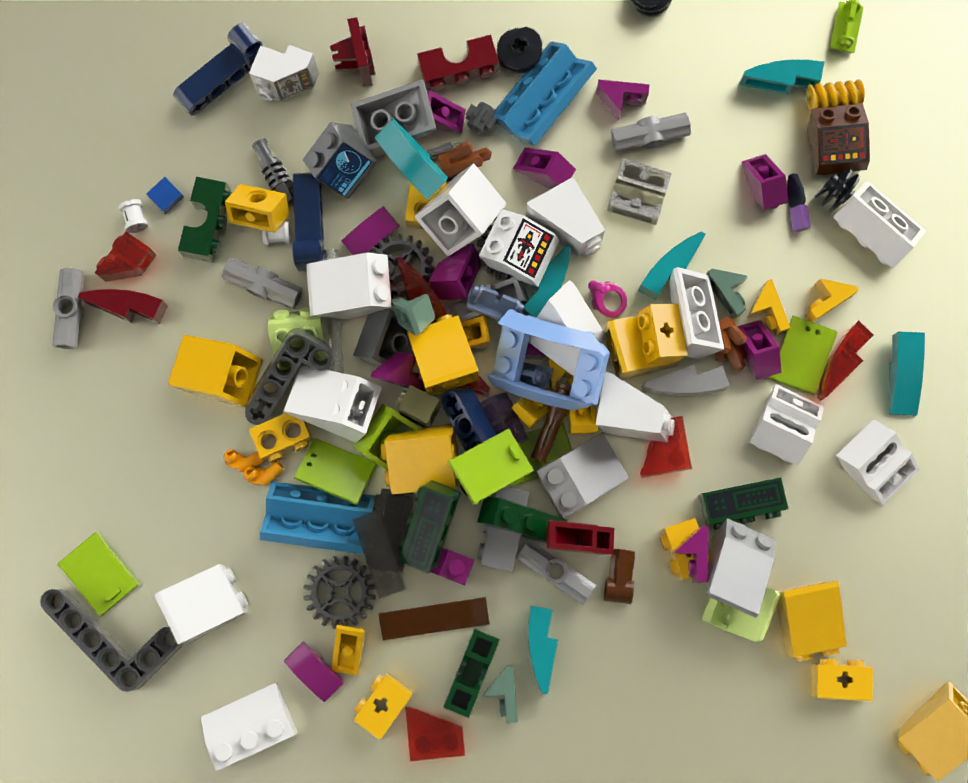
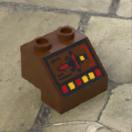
M853 104L813 108L807 132L812 146L811 159L816 175L840 173L848 167H851L853 171L867 170L870 162L869 121L864 105Z

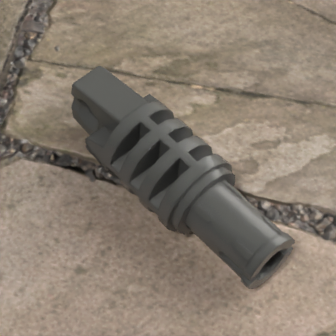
M267 139L257 140L252 144V148L261 162L260 170L271 191L286 194L289 207L294 204V196L290 190L293 188V182L281 159L274 156Z

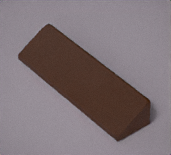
M486 597L378 613L383 640L490 624Z

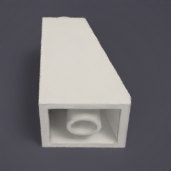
M473 163L456 175L414 218L448 257L481 236L499 214L500 210L506 205V202Z
M573 177L527 202L526 216L555 233L560 240L559 244L563 247L567 244L571 246V252L576 256L580 257L583 254L589 256L600 249L599 245H601L605 229Z
M362 253L306 264L310 316L355 319L392 307L387 255Z
M570 280L547 301L537 317L538 319L561 326L595 333L594 337L600 344L607 338L574 283ZM532 335L529 336L528 342L572 376L575 375L581 348L556 343Z
M605 372L596 425L605 434L667 442L668 435H673L675 421L671 419V415L665 406L612 373Z
M218 564L154 594L178 645L190 644L248 613L245 608L248 606V602L242 591L237 592L233 584L236 582V578L230 567L225 568L224 565Z

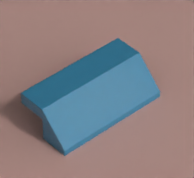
M551 41L542 51L541 59L535 68L526 72L495 109L496 113L494 116L497 117V124L518 140L536 145L597 70V67L592 61L576 58L566 44Z
M272 481L266 496V515L260 530V540L364 554L366 551L367 554L376 496L363 494L358 505H354L315 487Z

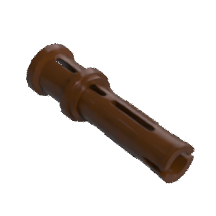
M556 381L555 385L557 388L555 392L560 394L565 392V395L570 396L571 386ZM547 405L549 412L530 457L546 463L563 417H567L570 413L568 409ZM552 425V429H551V431H550V434H549V436H548V439H547V441H546V444H545V446H543V443H544V441H545V438H546V436H547V433H548V431H549V428H550V426Z

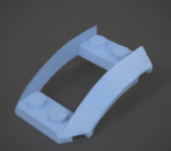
M509 309L498 322V324L503 326L492 374L486 375L492 386L532 401L572 411L597 405L610 352L604 344H600L594 337L595 333L561 326ZM530 335L581 348L570 396L548 391L520 381Z

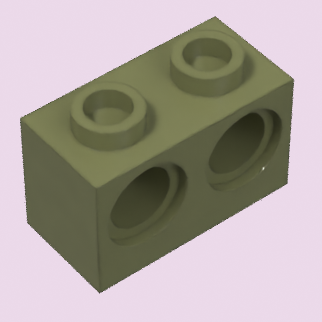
M412 385L409 386L407 391L402 390L396 403L399 405L398 410L402 416L423 428L432 426L441 409L438 398Z

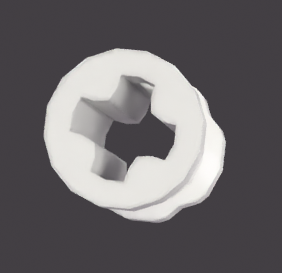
M129 200L119 205V209L123 213L126 222L124 228L128 233L140 232L148 227V223L142 215V202L140 200Z
M285 221L275 233L262 230L263 244L265 246L277 242L291 244L290 222Z

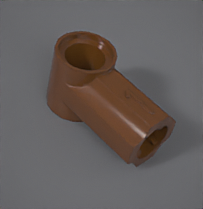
M614 549L610 559L609 577L606 578L604 601L632 604L634 593V580H632L635 551Z

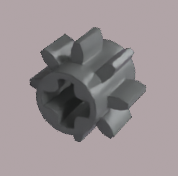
M479 102L477 107L471 104L465 114L466 119L469 120L467 126L478 134H483L485 130L492 132L497 123V117L494 116L496 111L484 102Z

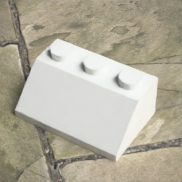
M868 181L862 185L833 217L843 230L850 231L857 237L859 244L871 249L881 263L889 265L891 268H894L914 248L926 232L925 229Z
M679 267L674 268L669 280L670 299L673 304L679 305L688 353L686 357L701 359L724 350L709 275Z
M277 682L201 717L206 747L216 771L298 733Z

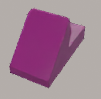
M599 79L596 94L614 116L620 119L622 101H626L630 105L646 103L650 84Z
M397 352L371 373L372 378L409 388L412 385L426 392L423 380L419 379V373L411 371L414 361L413 354Z
M702 526L671 553L693 555V560L688 562V576H692V582L695 583L708 582V526Z

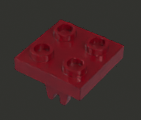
M357 17L347 19L351 37L330 46L332 52L338 51L337 54L332 55L333 61L341 62L335 65V70L359 71L363 87L373 85L371 76L376 74L365 26H359Z

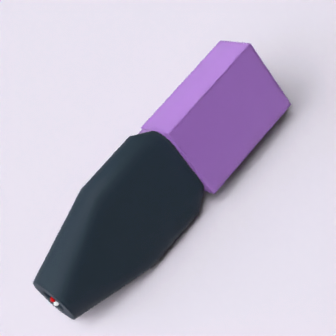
M798 174L788 175L787 194L788 204L791 208L789 211L793 232H800L810 228L808 206L805 205L804 187Z

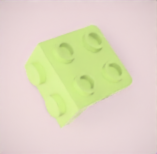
M303 307L299 311L289 312L286 309L277 310L270 314L267 326L272 355L274 356L286 334L294 328L303 329L324 341L322 331L323 317L310 316V307ZM294 338L290 341V345L300 348L304 345V341L300 338ZM317 351L313 355L319 361L327 358L324 351ZM284 360L278 362L277 367L281 370H287L291 367V364Z
M766 587L760 612L756 618L710 598L701 620L723 631L756 643H761L779 601L780 593Z

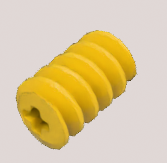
M857 79L855 82L847 80L844 84L841 81H837L834 85L831 82H827L824 86L821 83L815 84L814 87L811 84L807 86V103L810 110L813 108L863 104L865 98V88L861 79Z

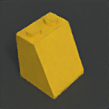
M451 314L442 316L437 319L436 323L428 325L418 335L407 332L426 393L436 395L479 381L478 368L459 316L452 317Z
M638 316L608 321L604 329V333L607 336L605 340L610 352L616 377L621 380L678 366L681 362L680 359L674 363L646 364V358L642 351L641 330L637 323Z
M183 335L173 369L170 373L168 385L184 392L246 408L247 400L254 390L263 359L234 344Z
M451 423L388 435L384 444H381L382 459L387 460L388 470H385L386 486L391 487V494L417 492L420 486L425 485L431 480L452 489L457 487L459 480L448 463V460L459 456L456 432Z
M838 581L822 582L779 591L780 598L776 609L788 657H796L797 662L813 659L812 654L823 652V656L840 653L839 648L847 647Z
M950 681L942 686L898 732V744L901 749L908 755L912 754L919 761L918 766L927 776L932 775L937 782L968 759V700Z

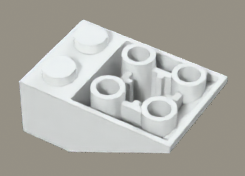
M300 365L283 412L357 443L367 432L382 387L358 376L329 370L318 371L309 366Z

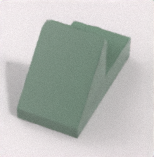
M717 269L709 270L706 275L710 277L712 290L730 317L735 319L742 315L746 310L744 306L745 301L741 294L734 292L733 289L744 283L748 276Z
M427 294L410 301L402 297L391 300L398 325L414 335L420 334L435 319V314Z
M507 665L483 693L482 697L504 695L505 700H499L501 717L506 716L507 723L518 722L513 665Z

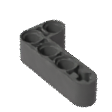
M294 328L290 330L247 400L245 409L247 421L254 425H260L268 420L301 363L318 371L328 369L333 361L330 345L303 329ZM294 338H300L304 341V345L300 348H295L290 345V341ZM317 351H324L328 356L325 360L319 361L313 355ZM285 360L291 364V367L287 370H281L277 367V363ZM273 383L278 389L274 392H267L264 386L265 384ZM262 399L264 401L262 411L259 410L257 413H254L253 409L258 408Z

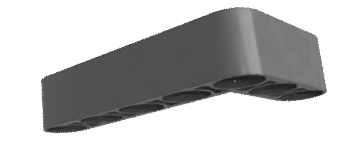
M50 589L41 596L40 603L42 609L122 691L128 692L143 687L184 645H178L177 641H175L173 646H168L165 642V635L171 629L170 627H163L131 657L68 591ZM56 594L61 597V605L57 609L52 605V599ZM75 613L80 617V623L76 628L70 623V619ZM93 632L97 634L99 639L95 647L89 644V636ZM149 651H152L156 656V662L153 666H149L145 661L146 654ZM110 652H114L117 656V663L113 667L107 662V656ZM129 671L136 675V682L133 686L128 685L125 679Z

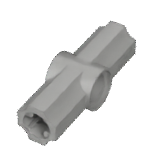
M686 112L663 118L648 116L640 119L636 124L611 129L613 148L616 152L642 146L644 149L658 147L668 140L690 136L691 124L689 116H687Z
M232 257L225 264L222 278L245 288L254 296L264 300L271 299L292 309L298 305L301 299L302 287L278 278L277 274L260 266L255 268Z
M63 268L59 271L57 298L53 303V310L55 312L53 347L75 349L78 346L79 324L84 314V308L81 304L82 300L78 298L79 293L83 292V270ZM73 303L72 311L64 314L66 305Z
M530 539L516 557L517 560L581 604L585 603L596 586L593 582L569 567L564 561L556 558ZM558 564L562 567L563 575L560 579H553L549 576L548 569L551 565Z

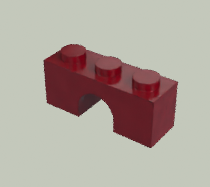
M487 35L467 40L468 56L460 63L448 61L443 54L442 47L417 53L418 65L426 90L440 91L448 85H464L470 82L471 79L479 77L487 79L494 76L495 73H499V61L492 36Z

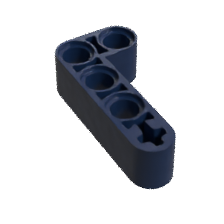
M239 23L230 30L227 36L230 43L229 46L175 89L173 97L189 115L193 116L201 112L250 72L259 48L263 44L245 23Z
M311 172L293 174L295 241H293L292 250L294 264L298 271H307L306 264L325 260L321 182L315 179Z
M465 386L446 391L443 394V409L465 452L497 435L472 388ZM460 483V487H461L462 492H463L466 496H468L467 493L465 492L464 488L462 487L461 483Z

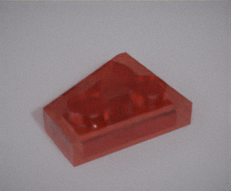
M683 416L671 418L675 421L674 432L672 436L668 435L667 442L654 440L649 442L646 452L647 456L640 472L642 478L693 469Z
M411 706L405 707L410 761L465 756L462 726Z

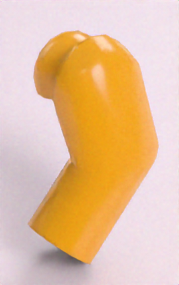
M229 449L223 455L225 464L239 472H244L247 467H256L265 462L260 458L258 451L246 457L237 453L234 449Z
M276 460L267 469L247 467L244 470L243 476L248 483L266 486L278 477L285 468Z

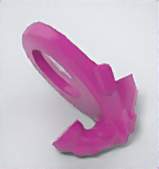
M594 280L589 282L588 289L593 298L591 303L594 310H598L602 315L610 318L617 317L624 312L627 306V297L622 288L615 283L607 281L605 283ZM609 291L618 293L621 298V305L616 311H610L604 306L603 298Z

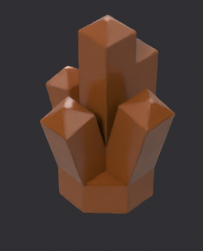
M465 141L451 151L438 155L441 170L448 177L446 182L451 181L473 163L477 168L481 167L483 162L491 159L492 152L487 147L473 152V145Z
M733 317L720 319L718 321L724 350L715 353L716 361L724 363L729 359L734 370L742 371L746 366L744 361L746 353L741 344L745 343L747 336L737 327Z

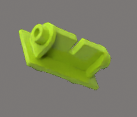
M859 0L839 1L830 49L855 53L864 9Z

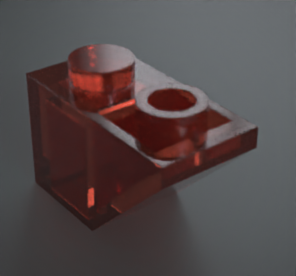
M125 231L122 236L116 238L112 245L113 249L107 257L104 256L100 259L96 266L97 270L94 273L105 282L142 276L157 254L150 247Z

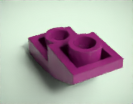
M382 206L344 237L341 242L352 255L369 253L372 247L379 244V240H386L400 225L388 210Z
M302 642L284 660V663L301 682L324 703L343 685V679L323 663V658L305 642Z

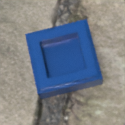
M166 177L146 193L165 214L184 197Z

